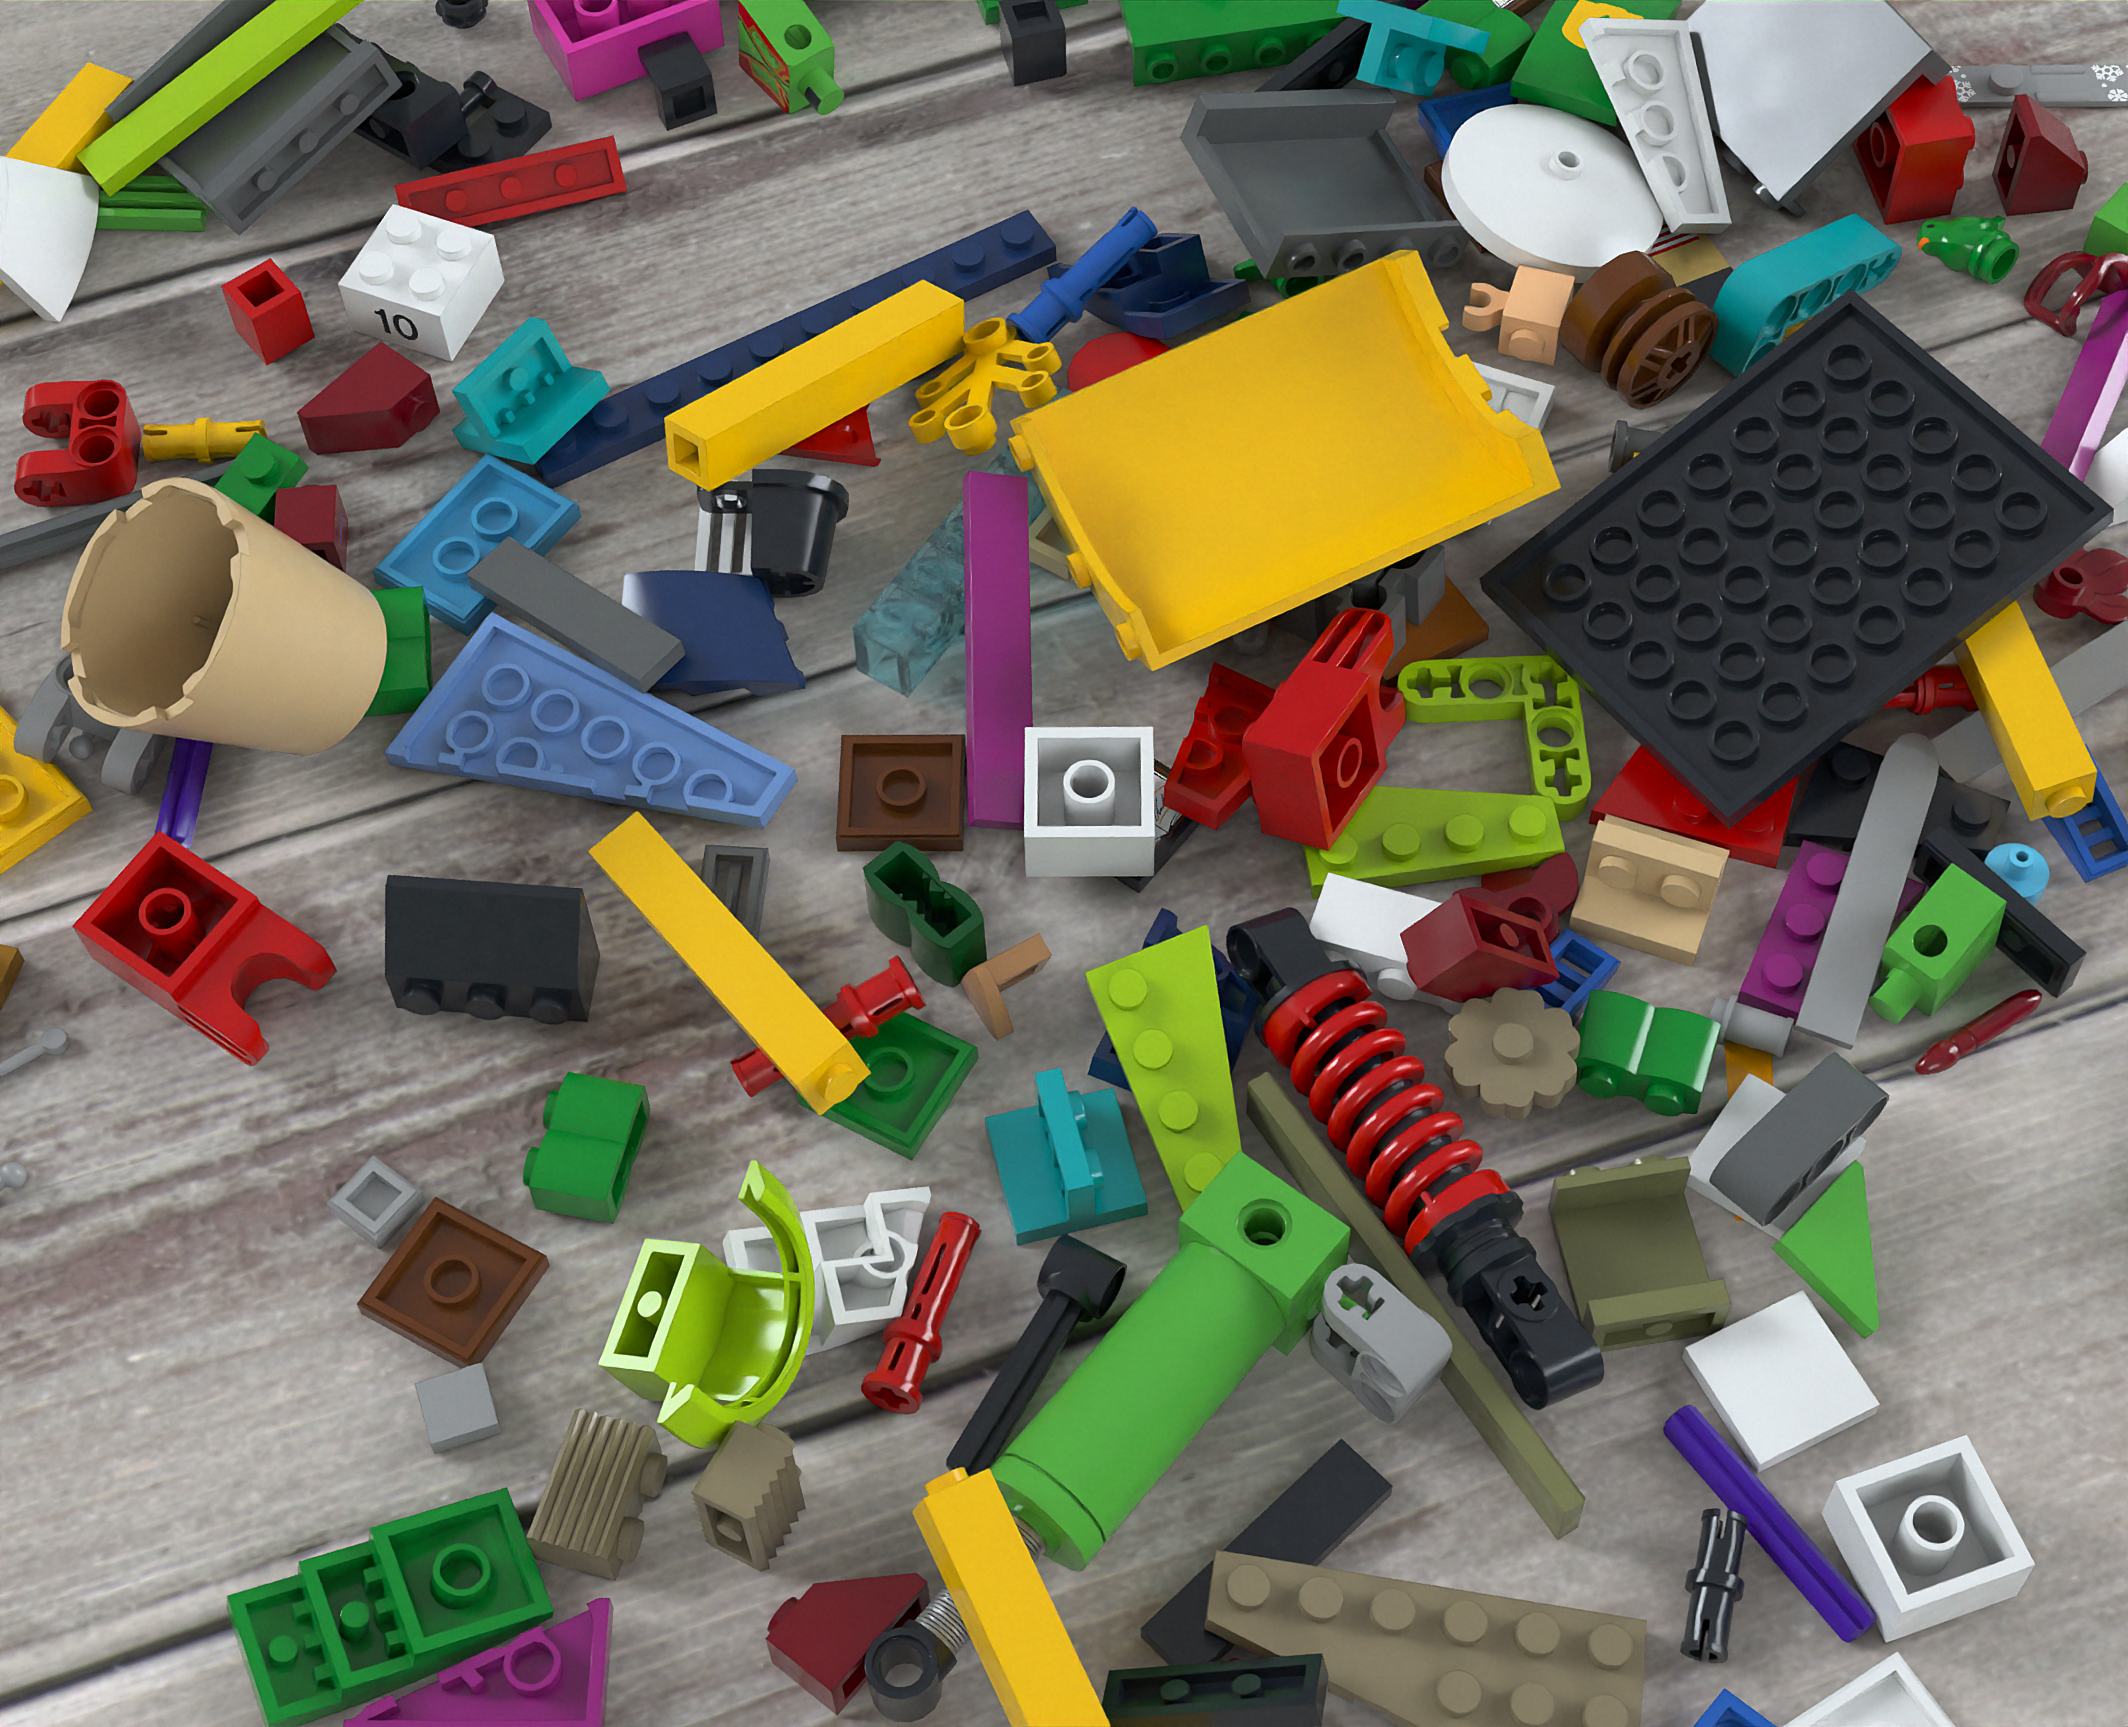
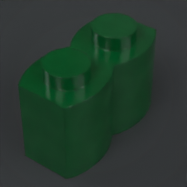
M896 841L863 867L867 903L872 921L887 938L897 944L911 948L916 963L926 975L942 985L954 988L961 983L962 978L970 969L987 961L984 919L980 908L965 891L955 885L940 881L935 866L921 851L909 844Z

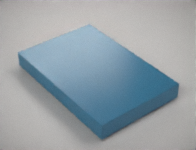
M486 453L372 570L375 581L386 589L423 586L429 614L468 637L498 604L472 589L466 574L508 536L544 557L581 518L579 505Z

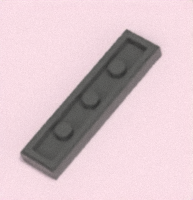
M509 536L466 574L472 589L642 694L646 693L685 655L681 640Z

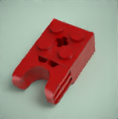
M1350 608L1340 612L1331 621L1290 677L1279 684L1274 698L1258 720L1252 722L1247 727L1242 740V753L1247 760L1252 784V800L1257 807L1262 833L1329 851L1387 769L1385 751L1406 721L1403 691L1380 685L1384 668L1394 650L1392 624L1387 614L1368 608Z
M160 830L72 926L94 960L248 1066L257 1065L269 1051V1043L262 1037L259 1024L244 1011L246 1000L251 992L261 983L272 979L292 980L310 990L316 991L324 987L337 972L327 951L317 941L264 906L253 893Z

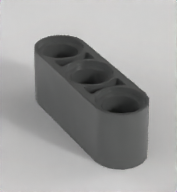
M1834 1052L1821 1061L1724 1155L1713 1170L1709 1182L1761 1226H1766L1776 1219L1872 1125L1885 1108L1890 1095L1838 1053Z

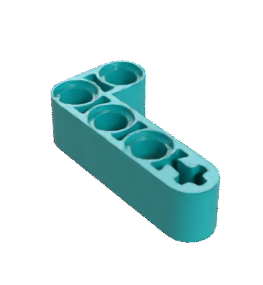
M1855 213L1747 260L1739 265L1727 278L1712 308L1716 313L1719 325L1716 339L1708 355L1735 377H1738L1779 345L1787 328L1817 315L1850 288L1860 295L1881 284L1898 264L1902 254V247Z

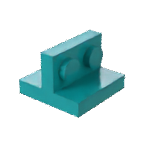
M1340 0L1336 13L1372 23L1356 79L1432 98L1435 85L1443 74V58L1447 45L1484 54L1490 32L1379 0Z
M530 317L452 390V393L467 415L452 429V432L464 449L534 465L611 389L601 371L572 366L545 319Z
M1056 1068L1034 1074L1036 1106L985 1117L986 1133L1017 1246L1061 1236L1065 1233L1069 1234L1148 1215V1202L1113 1087L1080 1095L1079 1090L1067 1092L1061 1068Z

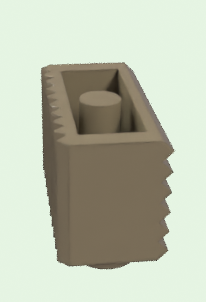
M582 1408L575 1409L526 1538L536 1560L611 1580L618 1578L623 1561H634L644 1534V1521L638 1519L642 1512L643 1502L647 1499V1495L652 1497L658 1495L667 1471L668 1459L666 1455L662 1454L655 1429L648 1425L640 1426L635 1422L628 1423L621 1418L613 1419L608 1415L601 1416L596 1412L588 1413Z
M735 1421L691 1492L694 1496L692 1499L696 1501L694 1505L697 1506L696 1510L699 1512L697 1515L700 1517L699 1521L702 1522L701 1526L703 1527L702 1531L705 1533L704 1537L707 1538L705 1541L715 1549L760 1572L770 1569L768 1559L778 1557L775 1548L785 1545L783 1535L792 1533L790 1523L799 1521L797 1512L806 1509L799 1481L802 1472L796 1465L793 1455L795 1443L783 1431L766 1423H759L754 1428L743 1421Z

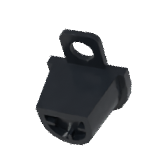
M752 469V481H728L710 492L697 485V497L703 511L714 514H752L750 568L753 577L761 578L767 583L772 598L805 597L816 594L823 589L836 523L846 517L849 508V493L842 484L827 476L808 471ZM727 494L739 496L743 499L730 501L718 499L715 496Z

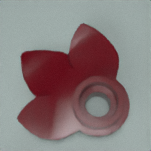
M2081 547L2034 585V602L2043 612L2055 618L2070 619L2075 617L2078 612H2083L2100 623L2118 625L2128 619V599L2122 595L2128 590V558L2115 550L2097 548L2087 552L2084 547Z
M1563 852L1546 860L1536 871L1533 867L1527 866L1482 874V887L1460 889L1453 892L1452 896L1460 893L1540 922L1550 946L1560 932L1559 916L1571 907L1577 899L1579 892L1578 872L1571 856L1567 852Z

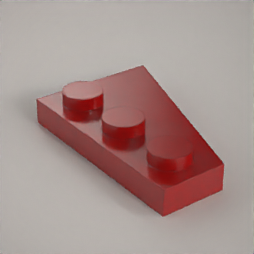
M1213 663L1209 673L1208 686L1204 696L1199 698L1194 711V721L1188 736L1183 738L1164 785L1163 806L1215 831L1252 795V784L1247 760L1242 753L1243 736L1247 727L1252 722L1258 720L1272 701L1275 689L1219 663Z

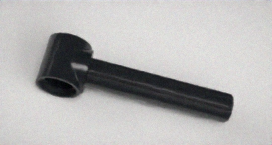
M1066 1233L1058 1238L1049 1251L1037 1280L1038 1292L1044 1300L947 1457L946 1466L950 1471L964 1467L970 1477L991 1467L1078 1321L1088 1323L1092 1321L1093 1317L1099 1320L1114 1303L1126 1276L1127 1265Z

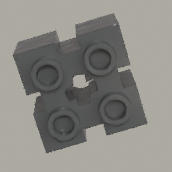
M1435 544L1276 616L1277 627L1315 644L1331 621L1340 612L1350 608H1368L1381 611L1391 619L1394 636V650L1387 661L1385 670L1406 644L1405 621L1407 620L1420 626L1445 595V548L1440 544Z

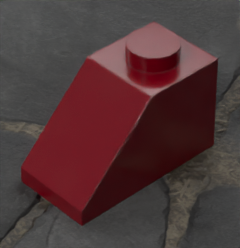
M2027 94L2015 95L1992 172V177L2006 216L2073 209L2080 185H2084L2088 178L2086 154L2082 150L2078 151L2070 128Z
M381 341L297 411L308 448L317 455L399 448L417 432L426 429L433 418L440 413L430 374Z
M1460 893L1455 894L1400 933L1408 958L1406 963L1407 971L1418 990L1457 1003H1465L1469 999L1492 997L1497 990L1503 987L1514 988L1520 991L1548 985L1560 978L1540 922Z
M917 1573L814 1583L800 1599L791 1597L785 1601L770 1620L767 1628L769 1635L765 1639L772 1663L834 1714L838 1715L867 1682L864 1669L865 1657L873 1640L885 1631L898 1627L901 1628L908 1619L916 1620L920 1613L926 1609V1606L931 1603L927 1581Z

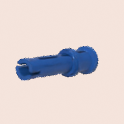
M1131 207L1119 222L1105 233L1059 279H1046L1040 285L1041 293L1020 314L1011 313L1006 318L1007 326L1015 328L1020 341L1040 344L1049 342L1069 322L1077 323L1082 318V313L1084 312L1083 305L1101 286H1104L1136 252L1158 234L1154 223L1144 212L1138 211L1136 207Z

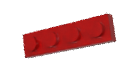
M614 135L394 185L399 206L466 227H473L627 191Z

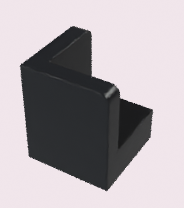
M998 1L1001 50L1014 87L1066 75L1065 25L1056 1Z
M687 31L638 49L639 60L654 85L659 117L667 131L718 113L712 74Z

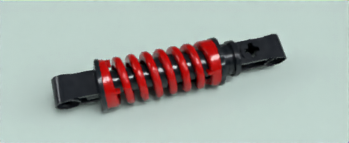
M1287 907L1231 926L1226 936V947L1230 962L1236 973L1246 981L1250 989L1259 998V1002L1263 1007L1254 1026L1256 1037L1265 1048L1270 1050L1279 1065L1291 1071L1290 1079L1294 1088L1299 1094L1309 1098V1108L1314 1118L1323 1125L1328 1126L1327 1135L1335 1149L1346 1154V1164L1351 1174L1365 1182V1192L1371 1204L1385 1211L1384 1221L1389 1231L1395 1236L1405 1239L1402 1248L1423 1279L1444 1277L1448 1284V1295L1457 1307L1466 1310L1478 1328L1482 1339L1492 1349L1510 1376L1516 1392L1529 1407L1541 1410L1599 1385L1604 1377V1362L1597 1343L1582 1328L1558 1293L1554 1282L1545 1274L1536 1261L1537 1252L1530 1241L1525 1237H1520L1514 1229L1524 1214L1522 1210L1524 1202L1516 1192L1511 1191L1498 1171L1493 1169L1476 1171L1483 1160L1482 1147L1473 1140L1465 1139L1458 1141L1464 1131L1462 1118L1459 1114L1451 1111L1440 1112L1444 1104V1092L1439 1086L1431 1083L1421 1084L1425 1076L1424 1063L1420 1058L1412 1055L1403 1056L1407 1045L1404 1034L1391 1027L1384 1028L1388 1021V1014L1383 1004L1373 1000L1366 1001L1373 992L1368 986L1367 976L1357 962L1350 960L1331 962L1311 933L1303 915L1293 907ZM1314 1071H1320L1319 1076H1313ZM1338 1098L1339 1102L1337 1104L1332 1103V1099ZM1538 1295H1540L1541 1298L1539 1299L1538 1303L1534 1308L1532 1305L1534 1304ZM1503 1315L1504 1318L1500 1323L1499 1327L1497 1328L1496 1324Z

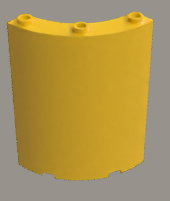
M1398 250L1010 420L1015 436L1008 439L1013 458L1022 473L1031 470L1047 507L1071 552L1070 555L1066 556V562L1075 584L1080 590L1090 587L1101 608L1114 626L1117 640L1128 661L1138 658L1144 666L1153 672L1561 488L1540 430L1522 422L1509 409L1496 413L1486 402L1493 399L1491 389L1467 353L1455 358L1441 331L1449 328L1450 322L1434 292L1417 250Z

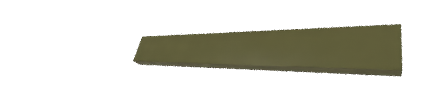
M1265 1072L1249 1081L1247 1085V1116L1307 1198L1351 1228L1348 1254L1356 1264L1367 1265L1377 1271L1416 1307L1433 1317L1448 1334L1452 1342V1352L1439 1379L1552 1534L1559 1540L1578 1528L1585 1496L1275 1077Z

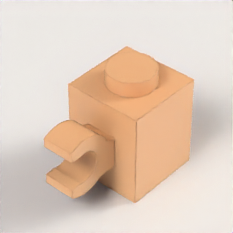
M1519 264L1510 292L1496 289L1486 283H1473L1469 304L1484 308L1465 305L1462 326L1472 331H1487L1497 325H1501L1498 354L1516 357L1523 361H1534L1554 366L1561 344L1559 339L1560 325L1572 301L1575 277Z

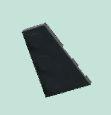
M1839 741L1820 756L1790 826L1784 846L1800 848L1803 840L1810 842L1842 844V851L1852 852L1879 767L1885 756L1843 741ZM1938 775L1913 857L1918 858L1924 838L1941 825L1984 863L1989 852L1993 850L2011 801Z

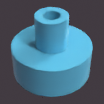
M2019 843L2002 844L1991 850L1984 862L2031 905L2034 906L2041 899L2049 880V867L2044 857L2035 849Z

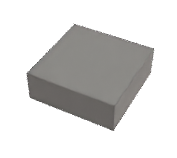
M372 1156L327 1202L331 1214L380 1250L426 1201L422 1191L375 1156Z
M482 1362L415 1383L429 1442L434 1454L502 1433L488 1377Z

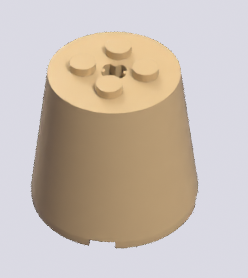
M174 477L150 483L141 488L143 498L126 512L114 509L89 541L78 562L68 589L62 617L61 649L71 653L75 675L67 682L76 701L85 712L104 724L124 730L301 756L313 755L331 748L355 728L368 710L378 690L387 653V633L384 616L378 601L365 586L217 489L197 480Z

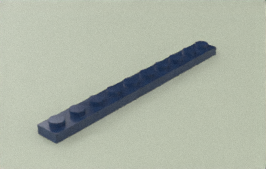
M1025 210L599 401L533 467L545 486L554 489L666 438L664 417L921 280H925L963 299L965 303L1057 261L1056 245L1030 211Z

